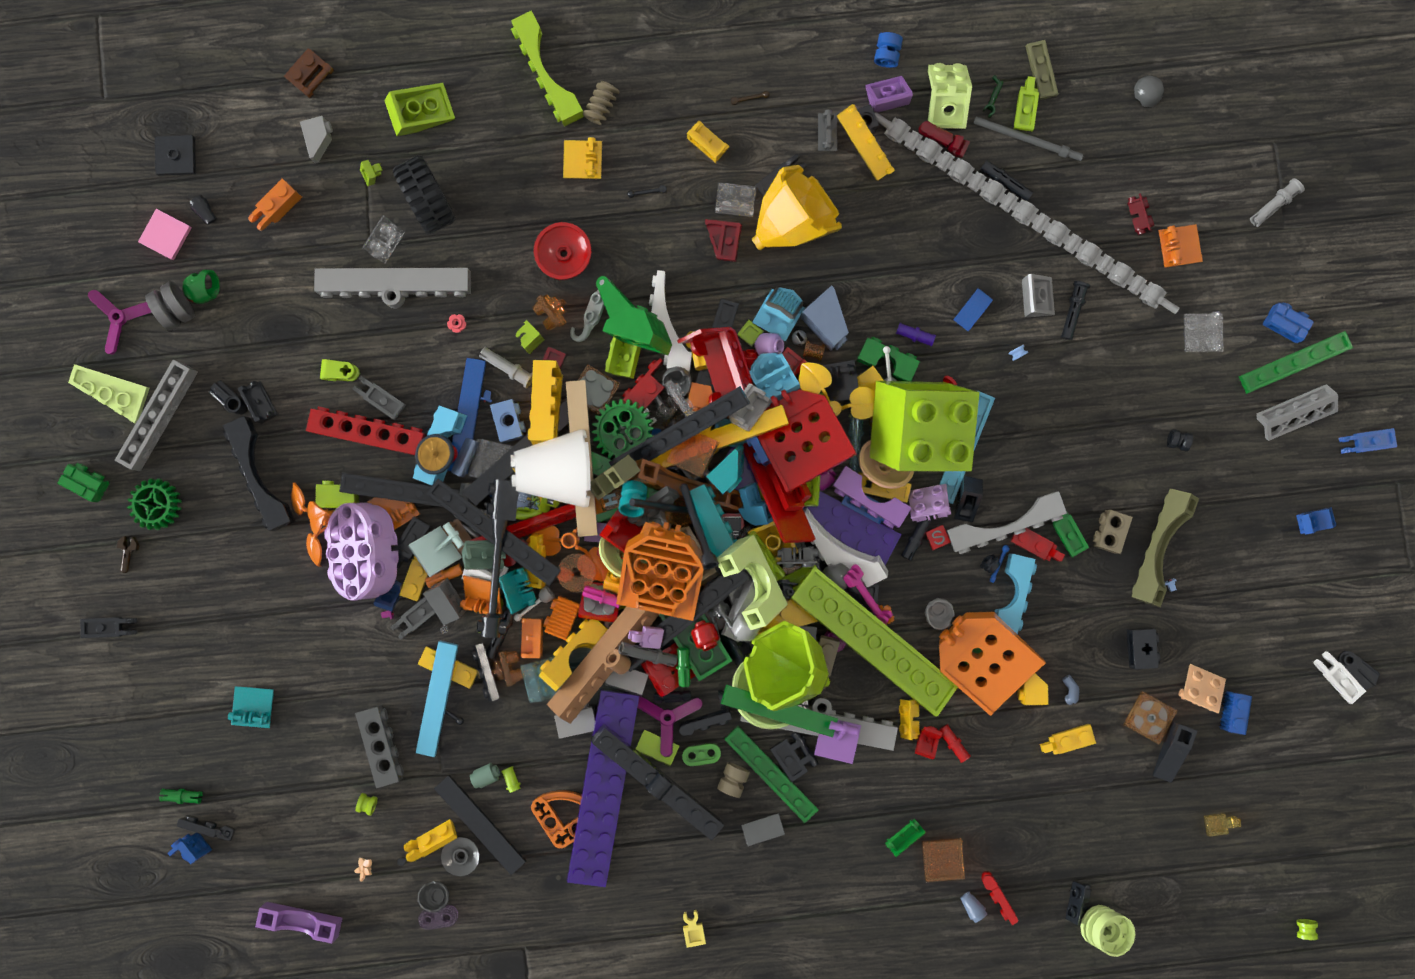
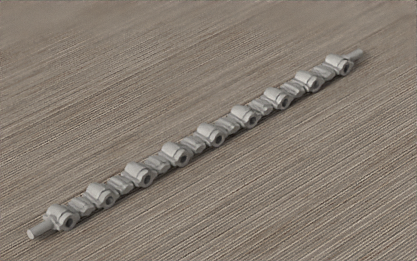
M875 112L878 123L887 128L884 134L892 141L899 144L905 141L904 146L912 151L916 148V155L923 161L931 165L936 161L937 164L935 166L944 172L946 169L950 170L947 175L954 181L963 185L967 181L969 183L967 187L975 192L981 190L979 195L988 203L996 206L1000 202L1001 205L999 207L1009 213L1012 210L1011 216L1019 223L1028 226L1031 222L1033 224L1031 228L1040 234L1042 231H1045L1043 237L1050 243L1059 247L1062 243L1065 244L1063 248L1071 254L1076 251L1075 257L1081 263L1091 268L1096 264L1095 269L1104 275L1107 272L1109 273L1107 278L1112 283L1122 288L1128 285L1127 290L1135 295L1141 293L1139 299L1148 306L1156 309L1160 304L1174 314L1178 312L1179 307L1164 298L1167 292L1161 286L1152 282L1146 285L1147 280L1138 274L1133 277L1135 271L1131 267L1119 261L1113 264L1115 260L1107 254H1104L1102 257L1101 253L1103 251L1097 245L1087 240L1082 244L1081 241L1083 239L1074 233L1071 236L1068 235L1071 230L1063 223L1056 220L1050 223L1049 220L1051 218L1043 213L1037 215L1036 213L1039 209L1032 203L1023 199L1017 202L1018 197L1010 192L1006 195L1005 191L1007 189L999 182L992 179L986 182L985 179L987 177L978 171L976 174L972 173L975 168L968 162L959 158L956 162L953 161L954 156L947 151L942 154L941 150L943 148L937 142L927 137L922 141L923 136L914 130L910 133L911 127L903 120L894 117L891 122Z

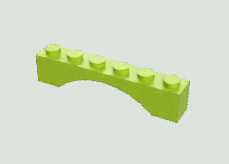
M529 11L511 20L513 24L511 31L515 39H520L522 44L519 47L524 56L528 55L530 69L532 72H537L539 77L536 80L541 89L545 88L547 92L545 98L549 106L553 104L556 110L553 112L558 122L562 121L565 127L583 118V110L575 95L557 85L549 77L542 65L540 56L542 32L533 12Z

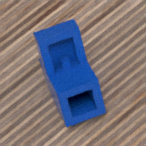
M1332 507L1296 515L1301 534H1311L1336 526Z

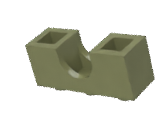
M627 455L590 482V490L596 499L599 500L624 484L641 470L638 468L635 460L630 455Z

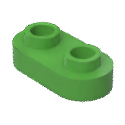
M715 743L688 746L684 749L682 758L688 766L711 764L719 760L721 750ZM713 749L715 754L713 756L708 755V750ZM694 752L696 757L691 759L688 754Z

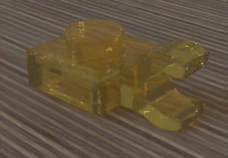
M1224 813L1204 816L1206 833L1209 837L1229 834L1228 828L1241 827V820L1237 816L1226 818Z

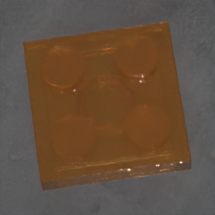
M698 433L672 448L667 462L703 478L719 442Z
M961 838L922 841L926 882L965 879Z

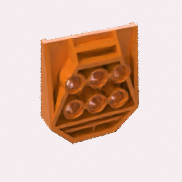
M664 522L663 528L650 527L628 540L624 551L616 604L693 621L704 573L701 563L703 554L693 538L680 531L681 525H676L674 532L669 531V523ZM640 560H646L648 563H642ZM660 564H665L667 568L661 567ZM684 568L687 570V572H682L679 569ZM636 581H641L644 584H638ZM656 585H660V586H662L663 588H662V589L657 588ZM676 589H679V590L682 591V593H679V592H677V591H675V590H676Z
M967 612L963 616L959 615L953 621V626L949 630L945 629L939 636L940 672L990 716L1034 673L1046 664L1045 660L995 612ZM994 635L996 636V638L993 640L986 639V636ZM975 648L982 649V652L974 653L972 650ZM1006 650L1013 651V653L1008 656L1003 654ZM962 661H966L969 663L967 666L964 667L959 665V663ZM996 663L999 667L993 669L990 665ZM978 677L986 678L982 682L976 680Z

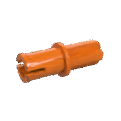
M459 563L446 570L443 569L441 572L425 578L428 588H431L432 585L445 578L451 580L463 575V568Z

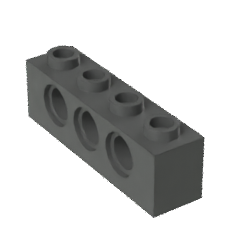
M382 705L355 713L376 788L402 780L404 770L397 759L399 752L397 746L393 745L392 728L388 727L387 710ZM373 722L379 724L380 729L378 732L372 729ZM378 741H382L385 744L384 750H380L377 747ZM383 760L390 762L389 769L383 767Z

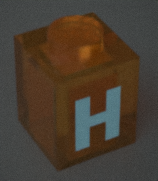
M622 487L612 490L600 499L603 512L619 508Z

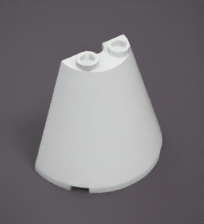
M580 429L514 451V455H511V467H515V475H512V487L516 486V491L580 507H588L590 496H587V491L590 490V458L588 442H585V438H587L586 431Z

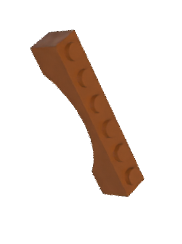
M645 459L635 461L641 471L629 479V481H640L647 487L661 490L668 486L677 490L680 498H683L680 489L681 484H687L689 491L707 484L680 476L660 464ZM707 484L708 487H712L716 495L714 500L716 504L721 505L724 512L729 514L739 513V508L743 506L739 491L733 490L730 493L726 491L722 494L715 485Z

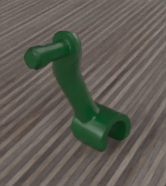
M996 75L992 79L998 85L993 90L989 103L983 109V112L986 109L991 110L988 118H991L995 113L994 103L1003 86V81L1000 82Z

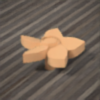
M359 858V867L354 872L361 873L360 882H363L366 875H372V860Z

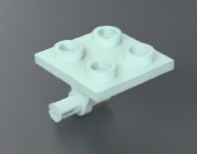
M450 522L443 525L449 536L439 526L408 545L429 577L462 558L452 542H454L458 549L464 546V543L458 536L459 532L454 530Z

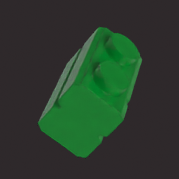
M78 462L77 464H68L58 484L90 502H99L109 485V482L104 480L105 476L95 471L93 473L87 471L88 467Z

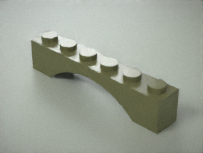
M1170 489L1169 493L1165 496L1164 507L1158 516V523L1152 533L1150 546L1145 552L1143 566L1139 569L1138 580L1132 589V598L1161 608L1167 591L1163 576L1165 551L1175 532L1194 515L1199 498L1193 494Z

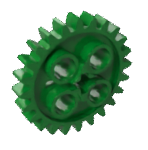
M620 399L618 404L613 400L612 407L609 404H605L607 410L599 409L602 415L595 416L599 421L592 424L597 427V430L592 431V433L597 434L593 441L600 442L597 448H604L602 454L609 452V459H612L614 455L615 458L654 436L650 434V431L655 430V428L649 425L654 421L647 419L650 413H643L645 410L644 406L638 409V402L632 405V401L628 399L625 404L624 400ZM625 412L630 414L628 422H624L622 419ZM614 416L617 417V419H618V421H619V424H620L622 427H626V428H627V429L625 430V433H626V434L628 435V437L633 441V445L630 444V442H629V440H628V437H627L625 434H621V433H620V432L622 431V428H621V427L619 426V424L614 420ZM612 422L614 430L609 433L607 425ZM635 428H639L641 432L638 438L633 437V430ZM622 438L625 445L622 449H619L617 441Z

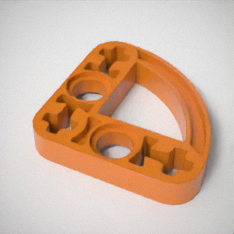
M556 790L542 794L532 802L531 810L553 845L557 848H564L574 842L575 832L572 830V825L577 823L578 817L564 825L549 802L568 800L580 805L582 794L567 790ZM537 802H539L540 804H545L543 807L545 813L548 810L551 813H548L543 818H541V816L543 815V811L541 809H536ZM552 817L556 820V825L548 827L545 820ZM569 831L570 835L564 839L565 843L557 841L558 834L564 836Z

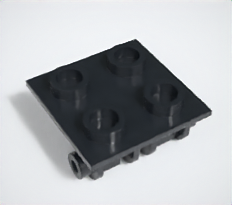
M855 360L822 365L830 372L832 377L831 385L824 388L830 401L850 400L849 397L852 391L859 387Z

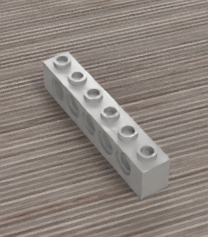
M172 360L115 461L131 470H142L198 371L182 362Z

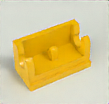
M698 121L687 132V139L715 163L729 148L728 144L719 139L701 121Z

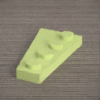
M75 364L68 382L135 424L142 413L150 389Z

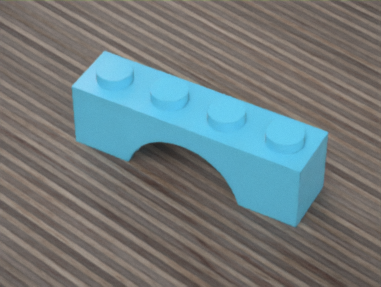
M439 406L434 413V420L427 436L440 434L448 438L453 434H460L467 415ZM416 465L413 478L433 485L437 479L442 482L444 481L447 470L443 473L432 475L425 473Z
M1009 554L1004 572L1014 582L1015 595L1010 604L1004 608L995 609V613L1018 634V631H1021L1023 626V620H1021L1022 613H1025L1028 602L1026 597L1031 592L1032 583L1030 580L1031 576L1036 572L1037 564H1035L1036 559Z

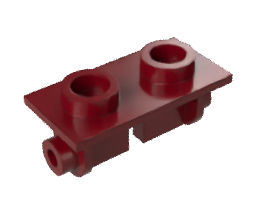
M1139 193L1140 198L1136 199V196L1130 197L1127 204L1131 216L1139 214V217L1132 219L1135 232L1138 235L1146 233V229L1152 232L1151 227L1154 226L1152 215L1148 216L1146 209L1149 208L1147 197L1143 198L1142 194Z

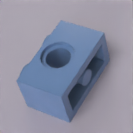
M513 399L490 405L501 443L525 437L526 427L524 421L520 422L519 414H521L519 403H515ZM513 416V424L506 426V417Z

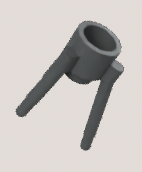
M723 600L708 612L718 634L719 630L715 617L717 619L724 618L731 631L733 627L727 616L731 609Z

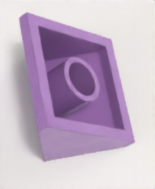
M902 76L865 85L869 103L874 113L909 105L913 96L911 89Z

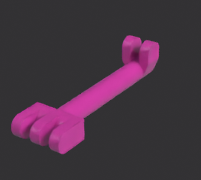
M854 564L843 577V580L848 587L856 586L875 616L886 624L893 616L892 612L889 610L881 611L860 580L864 575L863 571L857 564Z

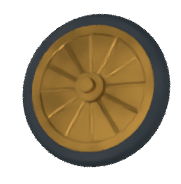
M431 434L424 437L416 448L415 458L417 465L422 471L432 475L446 471L454 459V448L450 440L440 434Z

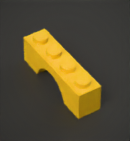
M585 619L579 626L581 630L577 634L573 632L566 639L568 644L564 648L560 646L553 653L555 658L551 662L547 660L540 667L542 672L539 674V677L554 691H557L572 674L569 667L570 653L578 648L592 649L608 630L598 620L590 619L588 621Z

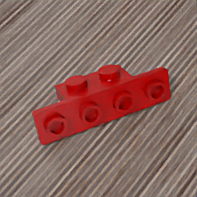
M661 358L658 361H652L648 366L649 371L645 375L641 374L636 379L634 388L627 389L622 395L625 404L629 399L632 401V405L635 402L639 403L638 409L644 406L646 410L665 389L663 385L652 377L664 363Z

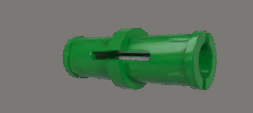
M181 788L179 790L161 789L160 795L164 796H159L160 801L177 802V804H183L184 802L200 804L202 798L195 797L203 796L202 791H186Z

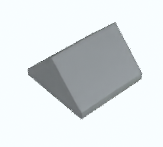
M1028 274L1022 279L1025 317L1055 315L1052 277Z

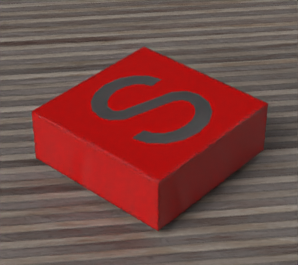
M943 525L925 533L932 550L951 542Z

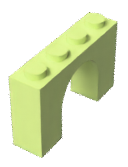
M754 535L738 539L717 557L718 566L724 577L739 573L745 568L754 581V600L742 612L750 630L767 626L788 605Z

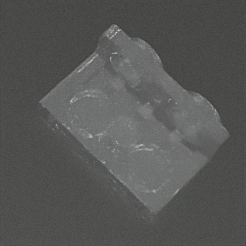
M718 183L715 213L753 217L756 187Z

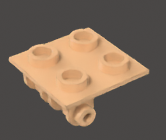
M1190 664L1185 688L1180 689L1178 695L1183 700L1186 699L1193 704H1197V706H1202L1209 711L1219 713L1226 679Z

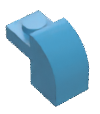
M750 483L739 489L743 506L739 508L742 517L752 525L771 523L773 518L765 500L761 501L757 484Z

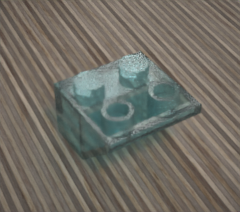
M555 656L520 665L530 703L550 699L557 693L539 677V674L542 672L540 667L547 660L551 662Z

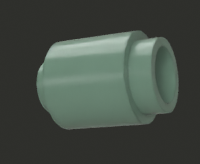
M489 763L474 770L470 774V780L474 788H483L498 781L500 776L499 768L497 765Z

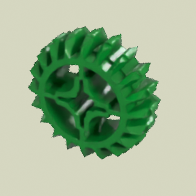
M152 478L148 482L141 481V485H136L137 491L130 492L133 498L127 499L129 502H132V505H129L127 508L133 510L129 515L135 517L134 522H140L139 526L147 527L148 530L153 528L160 530L161 527L167 528L168 523L173 524L174 519L172 517H179L176 510L182 509L177 506L182 500L176 498L180 493L174 492L175 486H169L170 483L168 481L163 482L162 479H156L155 481ZM153 490L152 492H150L149 497L147 499H144L145 495L149 491ZM162 492H163L164 495L166 496L167 503H166V502L164 501V499H163V494H162ZM148 502H155L156 504H159L161 506H153V504H149ZM143 506L146 508V514L143 511ZM163 509H166L165 513L157 519V516L160 515V512Z

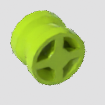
M361 793L356 805V812H366L367 815L372 816L378 798L376 796L368 797L367 794Z
M1309 919L1297 920V925L1299 926L1298 938L1305 940L1318 939V934L1316 933L1318 922Z

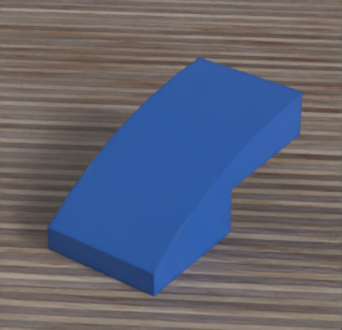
M978 288L953 320L969 331L993 299Z

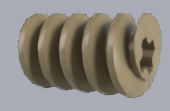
M604 81L596 84L597 90L593 91L594 96L589 99L591 103H588L586 105L587 110L583 111L585 118L598 125H602L600 120H607L603 115L604 113L610 114L606 107H613L610 100L616 101L617 99L613 93H620L616 87Z

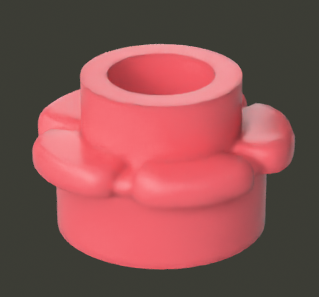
M460 314L451 315L447 322L448 328L452 329L455 333L464 330L466 327L464 316Z

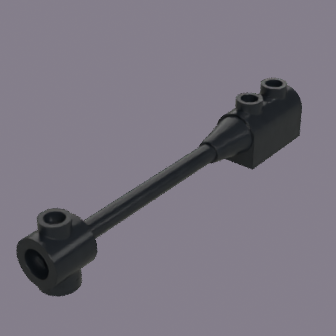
M494 479V482L489 483L488 495H492V503H487L486 513L491 515L495 539L489 613L482 616V620L477 621V632H481L482 637L500 638V635H505L506 620L496 613L502 541L505 536L508 520L516 521L518 491H516V486L512 487V481Z

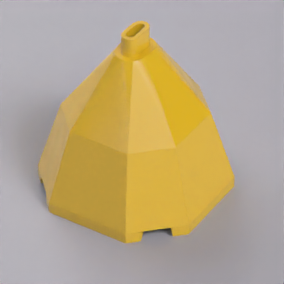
M800 165L787 166L780 169L763 197L756 235L752 238L758 250H762L764 247L801 245L837 232L842 228L840 222L836 223L835 218L839 215L837 208L816 178L813 176L807 178L802 174L804 170Z

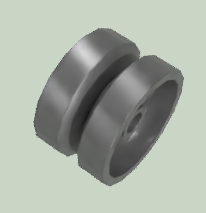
M172 281L160 287L161 292L154 290L145 295L151 312L168 331L179 327L180 321L186 323L195 317L188 299Z

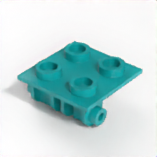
M524 567L499 577L500 588L504 592L506 606L511 614L526 606L536 604L534 592L526 593V591L533 588L524 589V586L531 584V582L522 583L529 580L527 570L525 571Z
M235 686L233 710L228 714V720H231V725L270 728L274 689Z

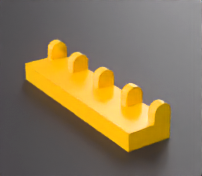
M852 104L839 113L837 118L875 179L879 180L886 174L894 172V168L868 129L856 106Z

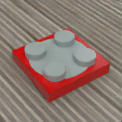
M589 581L584 583V588L585 586H590L604 591L603 583ZM582 593L578 617L614 623L618 618L619 608L604 603L599 604V601L584 597Z

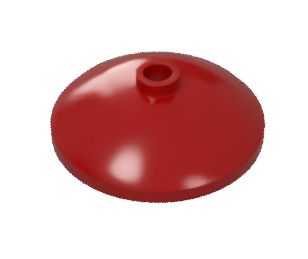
M566 222L554 223L543 229L538 235L534 245L535 261L541 271L551 278L558 280L572 279L580 275L588 266L591 259V244L585 232L578 226ZM563 251H566L567 256L562 257L561 253Z

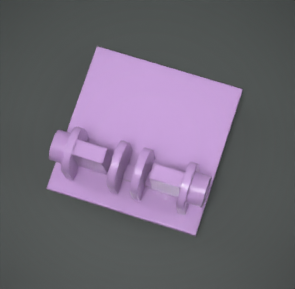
M947 484L910 490L909 503L912 521L927 520L926 516L928 520H931V515L936 519V514L938 518L948 517L951 514Z

